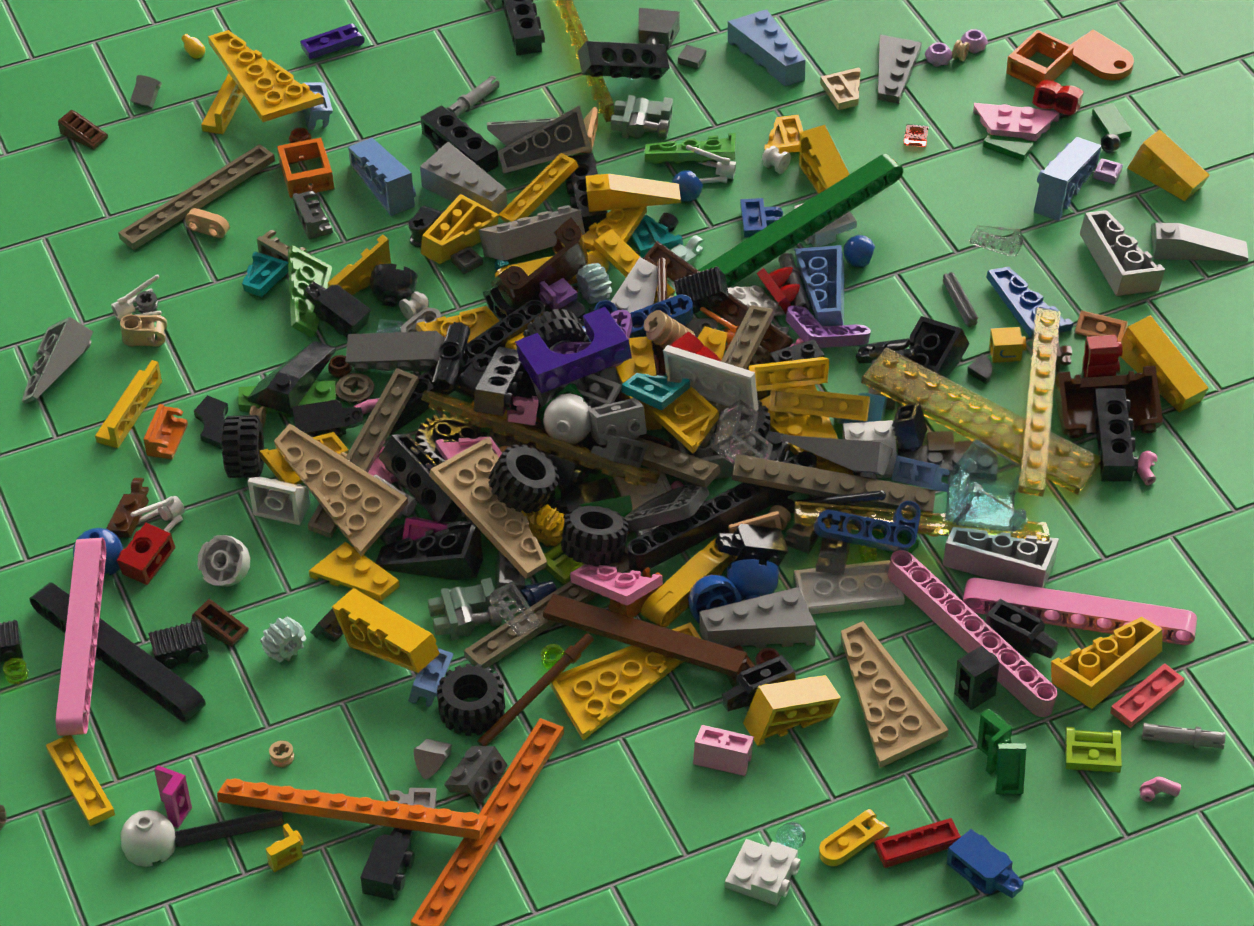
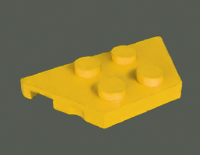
M691 385L686 392L663 410L639 401L644 406V409L691 453L696 452L719 419V411Z

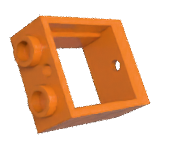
M1036 30L1008 56L1006 74L1034 87H1037L1043 80L1054 81L1072 64L1074 47ZM1036 52H1039L1055 61L1046 68L1029 60V58Z
M322 138L277 146L279 163L290 198L295 193L301 194L308 191L317 193L334 189L333 173ZM320 157L323 168L291 174L288 163Z

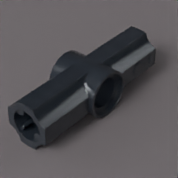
M454 322L452 325H449L445 341L439 347L440 357L432 385L440 392H449L454 389L458 372L464 366L463 355L470 335V328L461 322Z

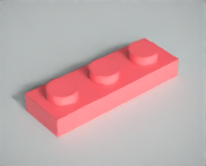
M1164 663L1113 704L1110 713L1129 728H1132L1184 685L1185 678Z

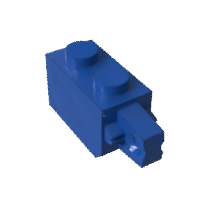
M970 829L948 848L947 864L983 894H992L999 890L1010 898H1014L1023 890L1024 882L1012 870L1013 861L1010 860L1006 853L992 846L983 835H979Z

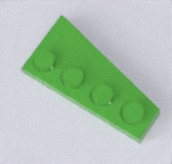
M730 133L728 138L718 139L717 135L708 136V140L700 142L695 138L686 139L681 144H677L675 141L646 144L645 162L660 164L665 161H673L674 163L696 161L704 163L708 160H714L687 150V145L723 158L735 160L736 133Z
M292 245L288 249L291 327L312 338L317 331L319 318L313 313L314 305L304 296V290L313 281L327 289L332 266Z
M336 381L314 382L299 405L336 400ZM256 386L239 387V411L250 412L251 406H256L258 409L261 407V405L248 401L249 395ZM265 407V408H266V414H271L272 412H280V411H277V410H274V409ZM280 412L283 414V416L293 417V413L292 415Z

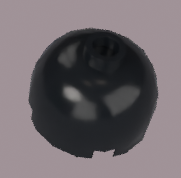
M397 264L376 265L371 272L370 288L373 295L389 307L397 306L402 299L409 300L411 294L416 289L418 275L415 271L405 266L404 270L396 269Z

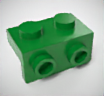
M987 709L980 715L977 748L988 756L986 771L992 774L997 769L998 743L1012 742V727L1000 715H996Z

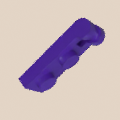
M348 24L301 40L300 44L304 53L311 60L351 45L361 46L365 38L358 32V28L354 24Z

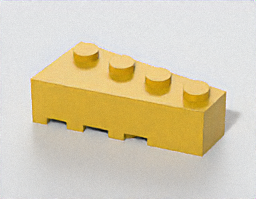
M1151 315L1127 327L1121 340L1123 354L1120 357L1137 373H1143V367L1156 366L1159 394L1178 412L1203 400L1208 386Z
M647 337L629 338L632 358L616 366L621 385L636 373L657 376L651 340ZM621 390V399L623 398V400H627L633 398L622 393ZM644 409L646 430L662 429V425Z
M355 588L350 590L332 606L346 641L351 648L417 673L440 654L436 645V638L432 633Z
M1140 617L1114 630V634L1109 637H1099L1093 640V645L1082 650L1077 648L1070 652V656L1062 660L1059 657L1052 660L1051 682L1092 709L1162 652V629L1144 617Z

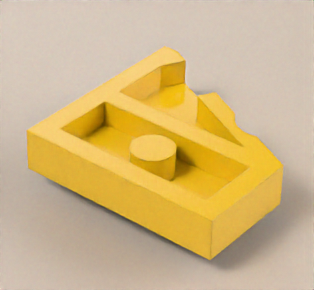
M799 115L776 117L774 128L769 134V141L765 144L764 151L771 146H775L779 149V154L783 152H800V132L803 131Z

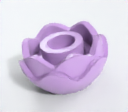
M977 29L969 30L961 37L963 44L965 42L970 43L969 51L974 54L985 50L988 44L986 35Z
M933 43L925 51L926 60L935 67L947 65L952 59V51L944 43Z

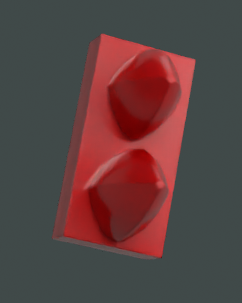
M783 267L769 274L764 268L756 274L784 313L787 314V308L791 306L790 302L795 299L800 289V284H789L781 287L790 277L793 267Z

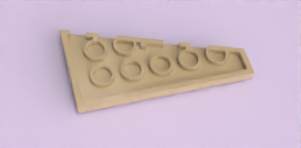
M291 424L274 440L275 447L361 557L408 504L407 497Z
M487 437L432 468L429 476L527 579L544 569L547 560L537 538L531 533L527 517L523 515L522 511L517 512L514 508L506 507V504L501 503L498 497L491 491L493 488L489 486V474L499 457L494 453L491 447L492 442Z
M864 621L841 631V641L879 768L948 736L949 729Z

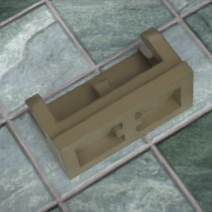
M270 230L262 237L259 236L257 238L259 253L288 262V249L290 247L280 242L277 237L270 239L277 233L276 231ZM304 247L299 248L304 252L307 251Z

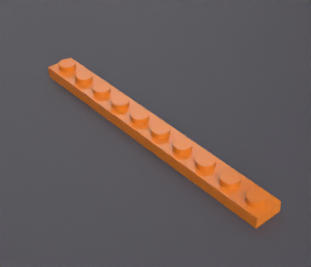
M542 718L538 720L479 815L488 816V826L480 840L463 838L410 921L411 926L445 925L564 735L563 726Z
M227 779L217 792L218 802L477 840H480L488 826V816L478 815L474 812L463 813L446 808L435 809L424 807L423 805L400 804L396 801L372 800L369 797L358 798L341 793L330 794L319 792L318 790L295 789L291 786H274L264 782L253 783L240 779Z

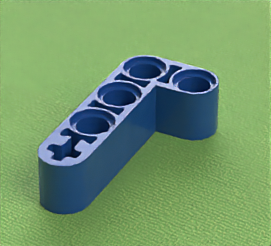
M681 294L631 312L632 330L630 338L647 337L644 330V321L648 315L656 310H661L682 325L690 323L693 318L691 298ZM609 300L600 301L595 306V310L606 307L610 314L617 311L615 304ZM641 325L642 327L634 328L633 326Z
M904 501L896 509L893 522L834 510H825L817 517L814 523V530L820 537L891 552L898 550L908 551L914 545L917 538L921 511L919 505L915 502ZM901 510H909L913 515V519H905L901 514ZM825 519L829 520V525H831L829 529L825 528L826 525L823 523ZM839 522H842L839 531H837ZM854 524L858 528V534L849 533L846 525ZM872 530H881L884 535V538H874L872 535ZM897 535H906L909 544H901L897 539Z

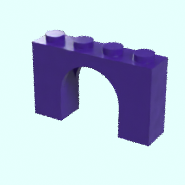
M606 307L583 315L586 334L592 343L580 352L572 354L553 352L546 346L538 333L515 341L519 361L541 394L632 358L629 339Z

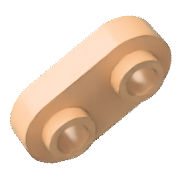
M191 209L185 217L189 229L212 237L222 238L230 229L229 223L224 217L204 210Z

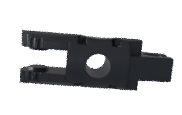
M909 338L867 344L859 348L855 357L859 363H872L875 359L897 358V361L911 360L917 357V354L913 348L906 349L911 343Z

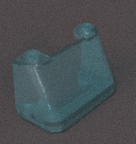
M975 439L949 474L946 520L958 526L1013 533L1016 530H1022L1027 522L1026 511L1022 508L1015 510L1014 504L1015 494L1022 492L1027 484V479H1025L1026 468L980 440Z

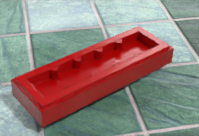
M952 818L876 840L874 841V848L884 868L946 850L961 836Z

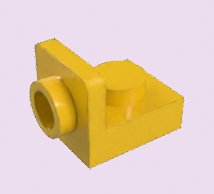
M288 823L282 826L285 839L277 841L266 848L268 864L273 872L303 858L301 846L304 845L302 836L297 830L293 831Z

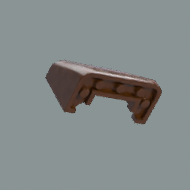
M572 217L553 232L557 240L552 248L555 253L553 257L529 276L522 268L511 266L490 283L494 288L498 287L504 300L511 307H514L515 310L539 296V283L545 281L548 286L562 278L568 282L578 274V269L587 265L588 254L579 226Z
M1156 366L1143 367V373L1134 374V371H1129L1127 375L1081 378V375H1075L1074 379L1071 378L1070 372H1058L1052 383L1062 432L1064 435H1068V438L1075 439L1082 437L1084 434H1096L1092 405L1095 389H1125L1126 399H1130L1131 410L1128 413V417L1133 419V431H1142L1145 434L1153 433L1163 423Z

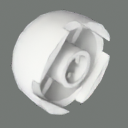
M561 394L552 400L546 408L543 419L544 428L549 437L557 443L564 445L577 444L585 439L591 431L588 412L591 406L588 407L582 397L574 394Z
M216 535L209 542H205L202 545L198 554L197 565L198 569L202 571L206 582L215 586L228 587L239 583L247 575L250 568V555L248 549L241 541L227 535Z
M145 810L133 814L124 823L121 830V847L128 861L138 866L148 867L153 866L152 862L166 861L174 853L177 845L175 829L168 817L157 811Z

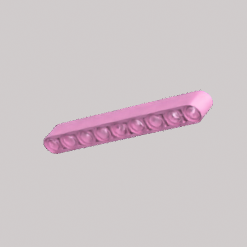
M104 538L77 539L75 544L56 711V731L58 736L87 734L106 563V543Z
M904 550L892 553L887 573L889 580L967 653L983 646L989 652L995 654L1000 662L997 681L1034 715L1038 717L1049 716L1053 711L1058 693L1056 687L911 553Z
M971 578L965 585L963 602L975 613L987 615L997 601L1002 599L1040 618L1044 624L1114 634V630L1140 617H1144L1162 629V642L1188 645L1195 640L1197 616L1189 610L982 578Z

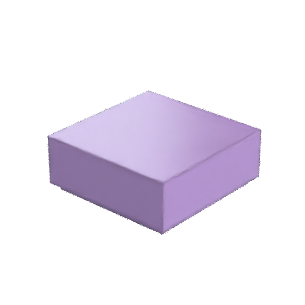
M1101 158L1094 171L1093 178L1115 184L1122 172L1123 164Z

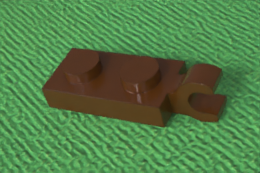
M134 478L132 480L131 493L123 494L106 528L116 534L118 538H131L142 516L141 514L132 517L131 513L146 507L149 502L146 496L149 488L142 487L144 478Z

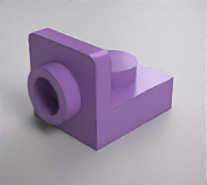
M564 278L550 286L545 281L539 283V298L545 306L548 305L552 310L560 309L577 299V292Z

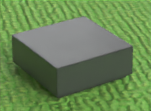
M686 45L678 56V64L698 69L706 57V50Z
M469 246L451 255V262L463 274H466L483 265V258Z

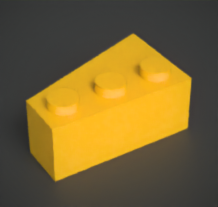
M825 125L800 132L799 167L818 194L850 175Z
M1160 129L1142 143L1127 169L1183 201H1186L1197 192L1209 177V174Z
M460 194L422 235L421 254L438 264L449 260L451 255L481 242L479 229L498 225L499 214Z

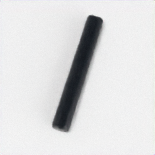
M272 810L179 830L175 832L176 844L178 847L280 826L284 824L282 811Z

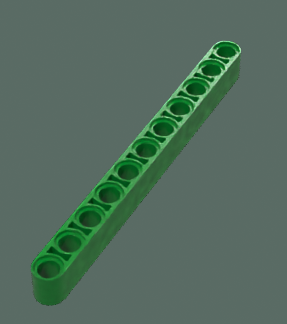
M888 154L878 156L703 266L698 271H705L717 266L726 276L727 288L733 286L897 182L903 175V167Z

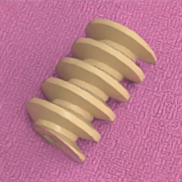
M661 310L652 312L644 321V330L646 331L647 338L660 345L663 349L667 345L670 346L687 332L695 335L689 328L672 319Z

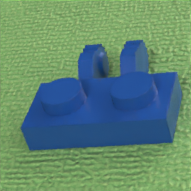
M763 198L740 199L744 237L753 236L780 219L783 215L781 207H764Z

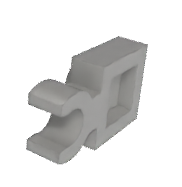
M409 788L408 794H403L398 790L389 792L390 801H398L400 804L423 805L424 807L436 809V788Z

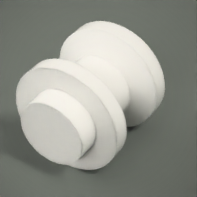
M771 146L762 155L763 165L767 168L775 166V171L782 174L790 163L791 155L788 152L779 154V149Z
M417 291L411 294L410 301L402 299L399 302L400 310L408 320L422 309L429 308L428 298L423 293Z

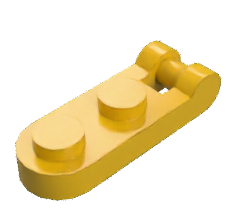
M868 809L825 838L819 847V857L826 865L838 866L875 840L884 838L888 834L890 827L885 822L878 821L876 819L877 815L871 809Z

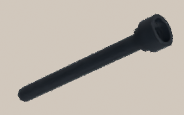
M880 490L794 501L785 496L775 501L773 506H782L792 514L796 510L882 501L886 498V493Z

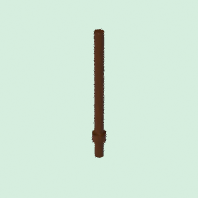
M665 258L657 260L658 302L667 299V260ZM658 345L656 347V358L659 360V374L666 375L664 349Z
M586 633L574 646L570 645L563 652L564 656L477 740V743L480 746H488L570 664H575L582 657L581 653L594 641L593 637Z

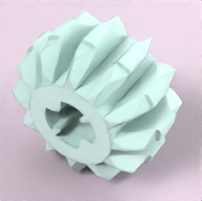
M592 263L578 269V274H576L577 285L584 300L592 304L610 298V293L612 292L610 284L612 282L609 280V275L604 267L599 263Z
M288 616L284 619L278 618L274 624L270 623V627L263 631L265 636L260 640L264 652L278 662L284 659L289 661L292 655H297V651L304 648L302 643L307 638L304 635L303 627Z

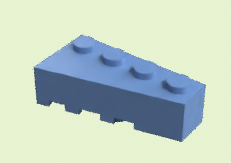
M767 9L728 21V42L731 45L736 44L739 47V51L744 55L749 54L754 58V62L758 66L761 65L767 68V72L780 83L788 86L805 80V58Z

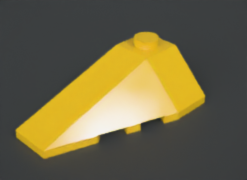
M614 174L585 176L589 212L681 203L679 184Z

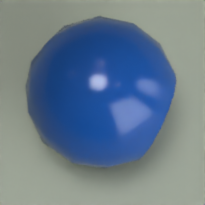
M690 170L681 171L672 179V183L679 184L680 198L683 202H692L702 193V182Z
M864 235L853 236L844 245V257L854 267L867 266L872 258L875 245L870 238Z

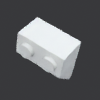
M893 421L844 423L842 439L881 442L893 448V453L884 475H875L876 478L892 477L897 456L896 438L893 431L894 427L892 426Z
M254 477L248 480L253 515L296 525L301 524L311 504L309 489L306 486L265 477Z

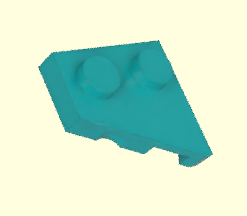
M648 215L643 217L631 235V239L641 258L649 252L657 241L668 249L674 248L679 244L683 245L681 235L674 236L669 233L668 227L657 223Z
M254 252L252 255L253 263L248 266L247 275L244 277L242 285L245 292L262 297L289 272L287 261Z
M636 373L622 384V393L654 408L663 410L690 388V380L683 378L681 383L668 382V376H651L649 374Z

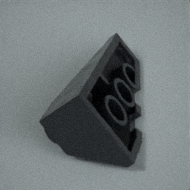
M923 316L920 317L909 337L911 342L909 349L913 348L917 357L905 360V371L901 377L897 402L902 405L920 402L922 407L959 364L970 344L962 328Z
M317 341L312 342L262 379L249 395L248 401L292 415V407L299 405L336 352V347Z
M471 520L447 524V529L434 532L433 529L426 531L424 537L415 540L409 537L382 546L375 563L387 571L450 580L477 578L483 561L481 532Z

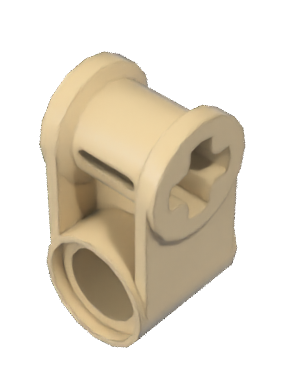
M127 315L121 319L122 340L125 345L156 347L165 343L166 336L164 330L167 328V320L163 316Z

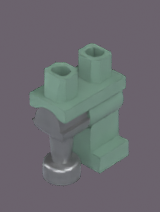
M629 95L627 102L616 100L614 115L611 118V130L622 131V138L629 139V136L635 137V139L640 138L644 132H658L659 137L667 138L672 119L673 98L664 97L663 102L649 101L642 97L635 99V96Z
M491 578L482 579L481 584L466 588L455 587L450 590L444 588L441 589V597L428 599L430 616L444 614V617L433 618L435 635L449 634L451 641L459 639V636L467 637L471 635L474 627L489 622L492 627L502 625L499 606L496 605V593Z

